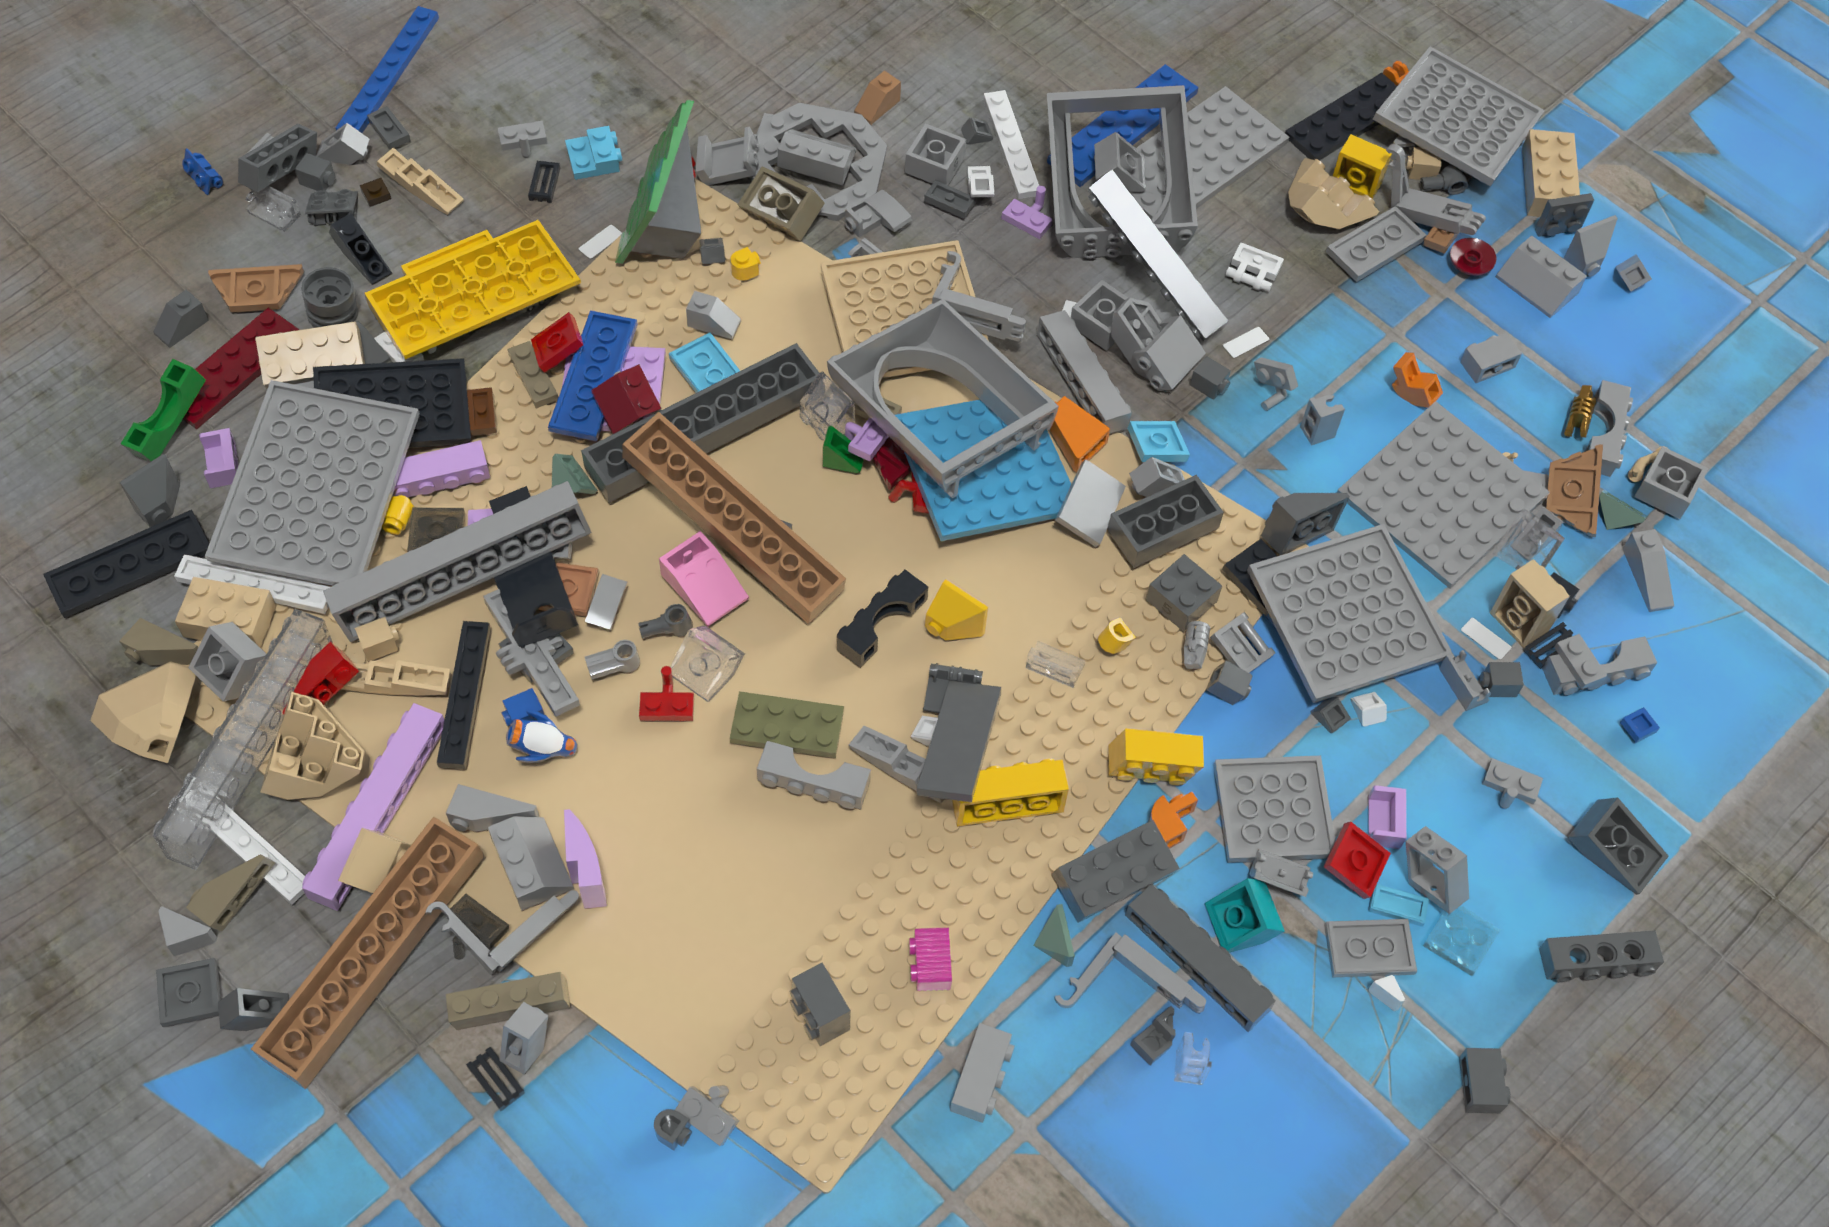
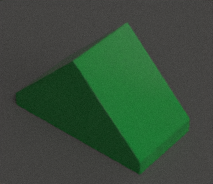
M832 425L827 429L823 444V467L852 473L861 472L864 459L848 451V445L851 440Z

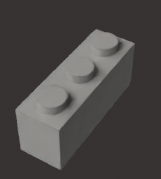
M979 1023L951 1102V1112L982 1123L986 1114L992 1115L997 1100L992 1097L995 1087L1001 1089L1006 1074L1001 1069L1004 1061L1010 1062L1015 1045L1010 1044L1012 1034Z

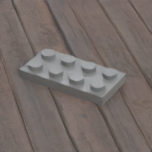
M1394 206L1327 247L1326 253L1358 282L1424 242L1427 235L1400 209Z

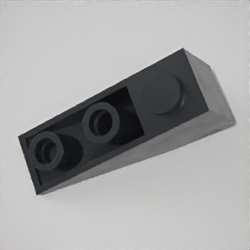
M352 213L331 224L329 234L342 253L371 285L392 274V271Z

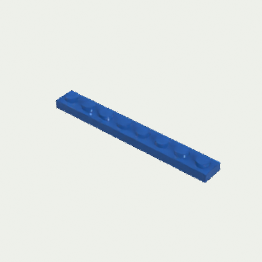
M420 6L416 8L336 126V130L348 123L359 132H364L369 124L367 115L380 108L438 21L439 15L437 11Z

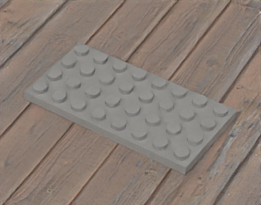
M1226 86L1187 112L1196 208L1288 144L1290 138ZM1158 132L1136 148L1144 155L1146 190L1143 192L1129 191L1150 220L1160 209L1166 194L1161 132Z

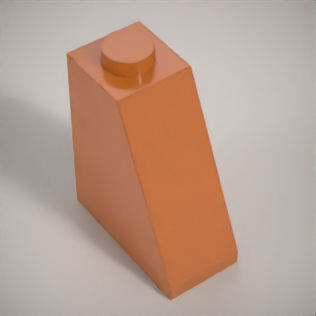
M1064 396L1058 402L1055 401L1059 407L1050 431L1070 466L1077 473L1085 459L1089 461L1108 443L1110 428Z

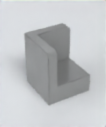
M1636 254L1616 266L1617 271L1630 291L1652 280Z

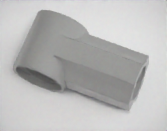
M621 640L611 649L585 656L592 680L618 671L633 672L640 664L637 648L630 640ZM626 654H631L628 658H622Z

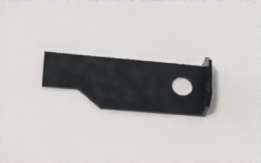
M525 486L490 500L489 504L493 514L528 499L531 495L528 487ZM548 552L494 577L497 588L500 590L501 599L508 612L507 615L512 629H514L512 636L519 647L525 648V645L537 643L578 626L552 552ZM550 605L554 607L534 615L535 611L541 606Z

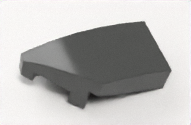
M1172 1006L1160 1014L1152 1025L1133 1039L1130 1044L1150 1066L1171 1048L1172 1041L1176 1036L1175 1029H1173L1174 1008Z

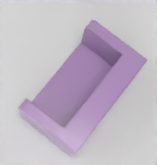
M230 428L199 434L200 441L205 450L207 470L204 471V476L209 487L215 488L231 485L239 465L236 443Z
M1373 786L1368 796V835L1385 848L1400 849L1406 840V789Z

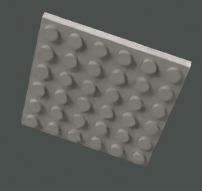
M1430 46L1378 109L1373 120L1435 154L1440 159L1456 166L1461 171L1477 178L1480 182L1491 186L1526 139L1529 130L1533 129L1542 117L1545 110Z
M1435 401L1343 484L1337 493H1347L1350 496L1347 504L1372 525L1384 524L1395 544L1451 589L1548 497L1550 491Z
M1384 524L1249 565L1247 569L1313 703L1443 661L1446 655L1452 653Z

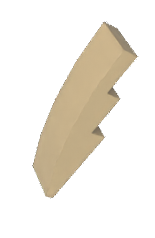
M394 148L377 161V166L394 181L446 215L464 201L457 192L430 169L425 171L412 158L407 160Z
M372 660L369 661V665L353 662L360 672L341 688L343 690L388 695H445L450 669L397 660L396 665Z

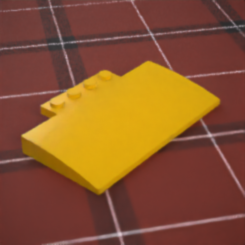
M536 220L496 238H492L488 230H485L401 265L405 276L364 294L374 316L406 360L581 284V280L540 221Z

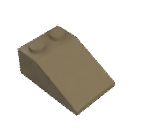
M762 166L737 205L772 227L801 242L825 203L813 189Z

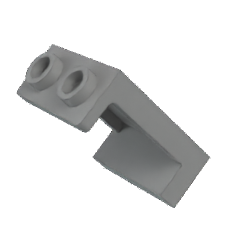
M745 127L744 137L714 144L710 142L707 135L699 136L696 173L702 183L708 186L755 176L756 165L759 163L757 148L760 146L757 134H754L750 127Z
M1181 315L1165 318L1160 323L1163 329L1144 349L1136 350L1132 354L1137 361V365L1144 371L1150 380V384L1157 391L1172 390L1206 354Z

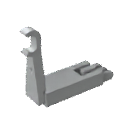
M1391 144L1386 149L1388 153L1396 156V160H1391L1387 165L1388 168L1393 169L1391 208L1396 206L1411 221L1457 234L1461 232L1474 235L1477 232V229L1486 220L1485 215L1473 212L1471 204L1409 188L1403 148L1397 144Z
M948 251L946 259L954 262V265H941L940 272L944 275L933 295L932 304L944 299L979 333L1003 340L1007 338L1018 342L1022 341L1026 320L1012 315L1013 308L950 290L960 268L961 256L956 252Z
M571 890L560 900L553 896L491 952L443 902L431 903L427 907L425 914H431L435 909L441 910L449 920L447 924L442 926V932L451 930L491 975L496 970L499 972L503 970L576 903L579 894L577 891Z
M1118 933L1111 937L1079 980L1070 977L1071 985L1077 988L1074 995L1069 1000H1063L1060 995L1055 996V1001L1060 1007H1073L1115 958L1177 1008L1180 1009L1185 1003L1196 1013H1202L1206 1004V999L1194 990L1191 985L1126 934L1121 937Z

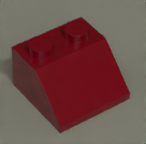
M640 364L615 374L591 390L612 435L662 409Z

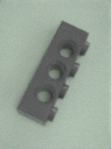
M296 124L238 158V183L259 192L295 170L306 153L316 156L317 132Z
M1656 930L1547 938L1539 948L1546 979H1557L1558 982H1567L1578 977H1584L1585 980H1595L1605 975H1611L1612 978H1622L1633 973H1638L1639 976H1649L1656 973V970L1664 963ZM1624 952L1629 953L1633 957V960L1629 959ZM1597 954L1604 956L1606 962L1602 961ZM1570 956H1574L1575 958H1577L1579 964L1573 962Z

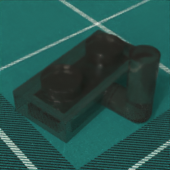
M467 894L450 908L459 920L488 949H491L509 931V924ZM455 936L453 938V954L455 959L460 960L465 957V946Z

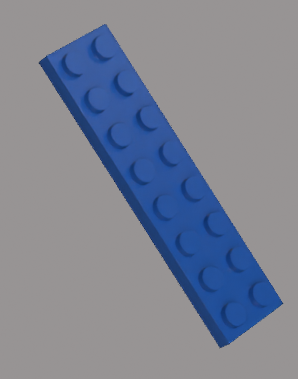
M1165 64L1135 88L1184 85L1187 102L1198 93L1199 87ZM1159 108L1105 111L1072 137L1075 184L1081 187L1095 176L1094 144L1117 132L1133 146L1160 124ZM1050 154V155L1048 156V158H1047V163L1050 164V165H1051V154Z

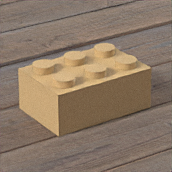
M1533 559L1510 574L1490 614L1525 648V646L1551 629L1570 596L1566 593L1564 587L1558 584L1548 574L1547 570Z
M193 577L175 623L183 637L202 640L209 626L233 622L261 648L276 609V604L270 590Z

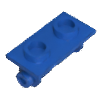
M185 149V156L182 161L183 169L191 176L196 185L206 195H209L210 188L221 187L223 184L222 177L215 169H211V165L200 153L192 154L188 149Z

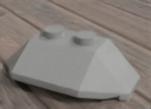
M1130 297L1114 313L1111 336L1135 372L1148 379L1144 371L1137 365V361L1132 354L1136 350L1144 349L1163 329L1160 325L1162 321L1150 303Z

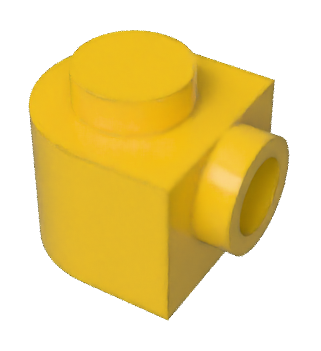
M746 247L731 255V273L734 278L748 280L759 275L758 265L761 262L756 251L751 252Z
M1118 618L1111 621L1099 634L1098 641L1104 651L1116 654L1125 650L1136 637L1122 619Z

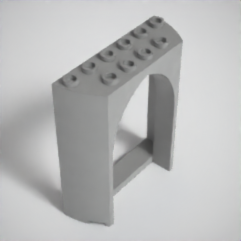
M1185 86L1047 93L1056 237L1061 248L1072 258L1085 257L1088 259L1102 256L1118 257L1121 255H1132L1131 252L1133 251L1128 243L1124 245L1117 236L1119 231L1115 226L1103 227L1085 211L1080 203L1074 180L1070 113L1159 108L1166 194L1160 209L1151 221L1176 253L1186 246L1194 236L1198 224Z
M944 299L928 305L925 309L915 314H911L897 324H892L886 330L872 335L869 339L858 345H853L850 349L831 357L827 361L828 372L833 382L952 498L958 495L961 478L1015 446L1025 442L1033 450H1036L1041 445L1039 438L1045 429L1050 430L1059 407ZM898 367H920L944 373L958 380L971 390L1007 426L943 463L889 410L880 393V381L889 369Z

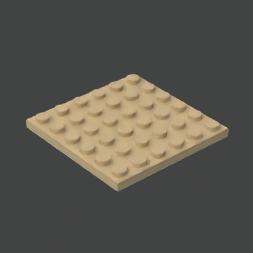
M959 241L821 262V272L842 351L850 349L853 345H858L869 339L872 335L886 330L892 324H897L911 314H915L932 304L933 295L944 275L940 272L941 265H954V262L946 259L948 251L956 252L961 256L960 268L950 290L975 297ZM980 333L988 340V336L986 334ZM898 367L889 369L883 378L932 369Z

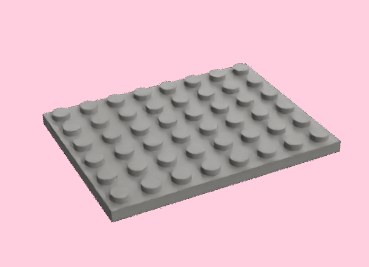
M271 380L206 551V560L331 586L366 572L420 415L417 408Z

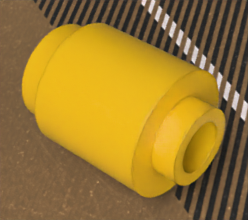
M403 495L391 498L382 524L383 530L395 535L405 530L414 510V505L409 498Z

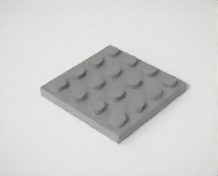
M1321 755L1215 760L1214 770L1228 863L1254 862L1258 849L1289 860L1326 859L1329 857L1336 841Z

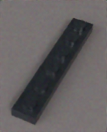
M463 621L437 757L439 768H466L491 629L488 622Z

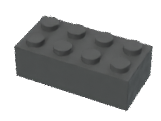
M1196 474L1111 513L1107 530L1130 564L1135 568L1219 529L1224 512Z
M1151 820L1058 867L1052 873V876L1076 921L1079 923L1147 888L1151 884L1153 885L1169 877L1180 868L1154 820Z

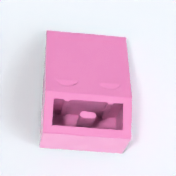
M701 531L659 558L660 572L663 578L707 627L749 599V596L716 547Z

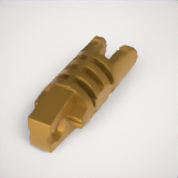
M1582 385L1579 396L1574 397L1564 433L1565 436L1571 437L1574 427L1580 428V436L1587 437L1596 403V398H1592V385Z

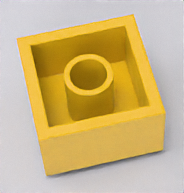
M1350 135L1339 153L1333 177H1343L1350 183L1349 188L1353 193L1361 196L1368 195L1373 199L1383 182L1392 153H1388L1382 147Z

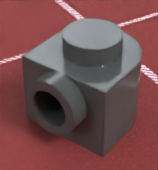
M667 1109L661 1111L654 1120L656 1137L670 1149L675 1150L678 1145L683 1147L691 1136L692 1131L689 1130L691 1126L690 1120L679 1112Z

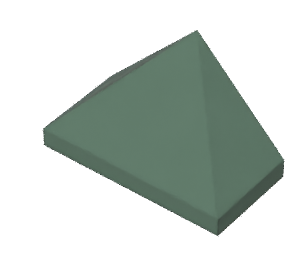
M554 454L552 457V487L568 481L573 493L595 494L598 491L573 455Z
M1606 490L1602 491L1599 495L1607 530L1643 523L1648 517Z
M1059 904L1056 905L1033 946L1064 966L1070 967L1073 964L1075 955L1063 905Z

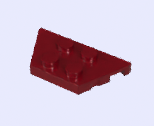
M888 437L873 457V460L887 488L891 490L911 472V467L904 451Z

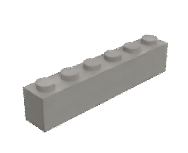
M1065 310L1041 316L1036 334L1084 410L1109 427V434L1127 429L1131 417L1130 406L1120 396L1118 388L1109 379L1107 371L1098 362L1096 354L1087 345L1085 337L1076 328L1074 320L1069 317Z

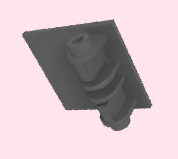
M342 189L337 192L328 193L325 190H319L311 193L305 210L308 222L313 223V225L326 224L327 220V224H331L330 213H333L334 222L338 221V215L339 219L350 213L357 220L356 211L353 210L358 191Z
M931 663L923 711L940 713L949 681L981 684L983 671L954 667V665L945 666L939 665V663Z

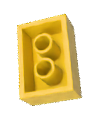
M1125 728L1108 745L1109 776H1118L1119 780L1127 781L1139 778L1147 783L1169 781L1171 785H1183L1204 768L1203 736Z

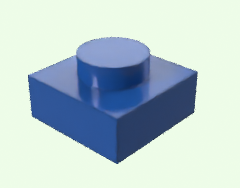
M1644 707L1623 717L1620 721L1635 743L1657 733L1660 729Z

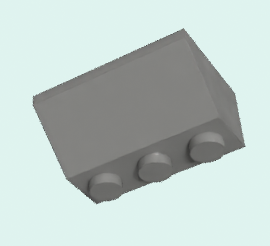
M791 129L784 133L779 145L777 167L843 185L856 153V148Z
M1530 236L1517 247L1496 275L1498 280L1549 318L1579 294L1587 277L1533 236Z
M514 816L488 827L492 842L521 911L549 900L553 896L556 897L574 889L544 817Z

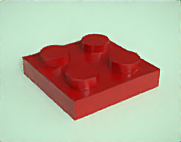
M570 312L531 339L538 366L544 373L556 367L563 359L570 354L576 353L584 345L575 317Z
M1350 821L1344 823L1324 868L1363 899L1371 897L1391 853Z

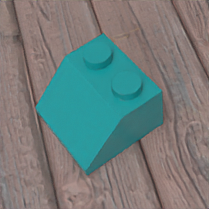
M1247 878L1205 902L1220 945L1229 953L1264 944L1285 932L1266 882Z

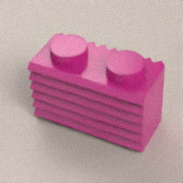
M949 927L915 929L914 938H909V954L915 955V964L910 965L911 982H916L917 991L950 990L952 971Z

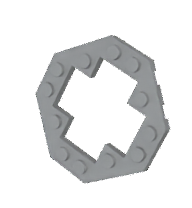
M797 103L763 120L758 133L760 146L757 148L759 163L756 165V174L762 166L775 172L771 165L778 162V148L780 145L778 140L783 138L786 131L791 129L798 131L810 124L815 127L824 139L843 130L865 156L851 163L849 168L859 182L829 198L824 199L813 184L806 186L813 189L825 203L818 215L828 216L829 220L838 221L845 217V209L850 207L855 212L865 206L864 201L877 193L887 145L861 114ZM755 176L749 177L751 181L755 178Z

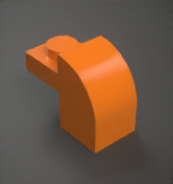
M1405 352L1393 366L1397 379L1392 384V387L1401 398L1412 405L1429 408L1443 394L1437 374L1420 372L1414 353Z
M1193 792L1184 796L1179 794L1171 799L1170 802L1163 795L1155 802L1149 821L1154 820L1169 849L1185 839L1188 829L1181 821V818L1195 810L1198 799Z

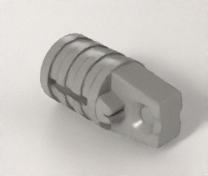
M1192 621L1187 624L1184 643V664L1187 669L1202 668L1209 642L1210 626L1207 623Z

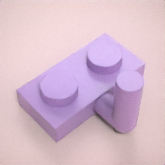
M1044 186L1037 187L1035 203L1031 207L1013 199L1002 212L1001 219L1041 239L1053 222L1052 218L1039 212L1044 206L1046 188Z
M871 418L867 420L863 427L853 422H848L845 425V436L851 440L848 445V451L868 461H871L889 437Z

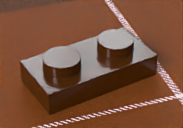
M492 387L467 390L471 435L497 433Z

